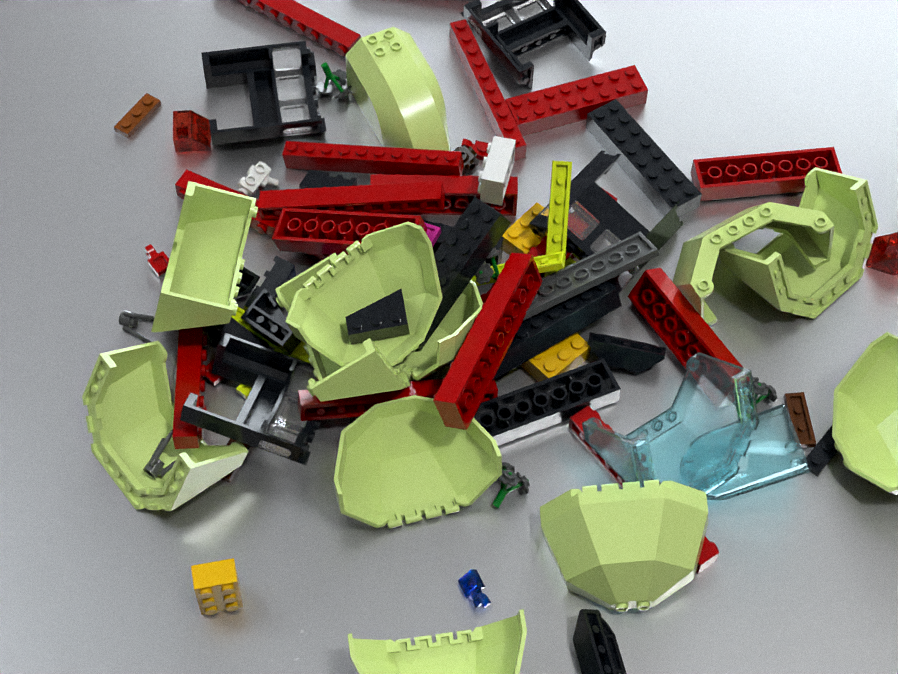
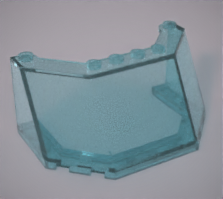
M698 352L687 361L686 374L669 409L626 436L602 426L599 419L590 418L582 423L585 441L625 482L640 481V488L644 487V481L659 479V485L663 481L671 480L706 492V495H708L738 474L740 469L738 463L741 456L745 457L751 440H749L750 435L759 425L751 370Z

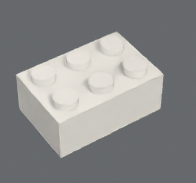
M494 136L492 143H488V156L484 157L482 166L484 169L480 171L478 182H480L478 193L482 202L502 206L514 165L516 140Z

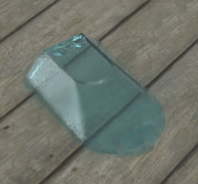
M785 404L775 406L699 436L689 445V450L685 456H682L680 462V474L684 484L706 492L707 500L730 499L810 472L807 459Z

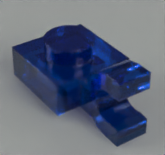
M471 569L458 580L466 599H473L475 608L481 605L483 608H486L491 604L488 596L481 591L485 588V585L477 569Z

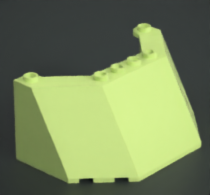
M816 167L805 177V190L799 207L822 211L834 224L829 262L813 269L789 236L784 233H780L756 254L736 249L733 244L720 249L719 252L721 264L775 308L813 319L863 276L865 269L862 266L865 258L868 259L873 245L870 243L873 233L876 234L878 229L868 181Z
M188 181L151 332L156 333L230 323L231 316H236L238 304H236L237 301L233 298H237L239 287L236 284H240L242 273L239 270H243L245 263L242 255L252 217L256 218L258 207L255 206L256 198Z
M773 202L747 208L683 243L673 283L705 322L711 326L717 322V318L704 301V298L711 295L714 290L712 278L720 249L758 229H773L774 232L787 234L812 268L816 269L830 261L835 226L822 211Z
M336 253L276 288L278 296L276 301L281 308L285 307L289 313L295 293L303 288L302 284L312 276L318 280L316 273L327 264L334 267L331 261L337 257ZM370 338L363 342L367 353L344 367H340L307 344L304 345L306 352L310 356L308 360L312 367L315 368L313 373L318 380L315 381L313 378H310L307 389L312 396L316 395L321 402L401 390L409 387L411 384L402 363L391 366Z
M159 341L99 354L82 399L83 405H87L89 416H86L88 433H92L94 443L90 444L92 453L135 509L147 508V510L164 509L165 511H172L240 467L249 451L239 441L232 442L231 445H207L204 440H200L199 448L175 449L173 438L171 437L158 459L164 463L163 468L175 461L172 469L163 477L158 475L156 479L143 470L161 439L166 438L170 431L173 430L174 403L171 398L165 363L167 351Z

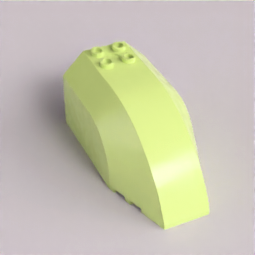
M391 27L360 38L345 55L347 86H352L349 90L381 146L451 151L446 108L439 83L410 33Z

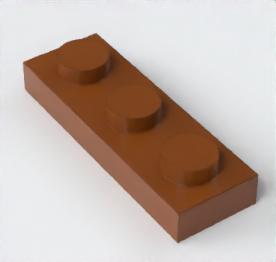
M146 93L114 126L115 132L129 139L161 106V101Z

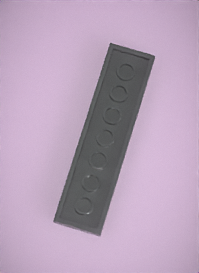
M638 232L542 278L543 282L531 306L526 311L523 321L646 261H650L659 256L658 249L641 232Z

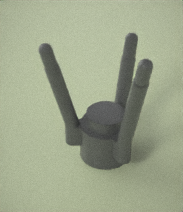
M123 310L119 316V324L123 325V330L132 333L145 343H150L149 339L131 327H136L139 319L154 321V317Z
M173 430L170 431L166 438L161 439L151 459L143 468L148 475L155 479L158 475L163 477L172 469L175 463L173 461L163 468L164 463L158 459L170 441Z

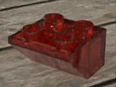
M192 110L173 111V142L175 152L211 150L209 119Z
M898 232L874 237L866 262L868 268L892 276L898 275Z

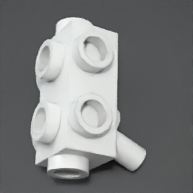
M259 161L255 166L252 165L249 168L248 176L246 178L243 176L239 181V189L237 191L253 197L260 186L263 188L267 184L277 186L279 180L269 177L271 168L266 163Z

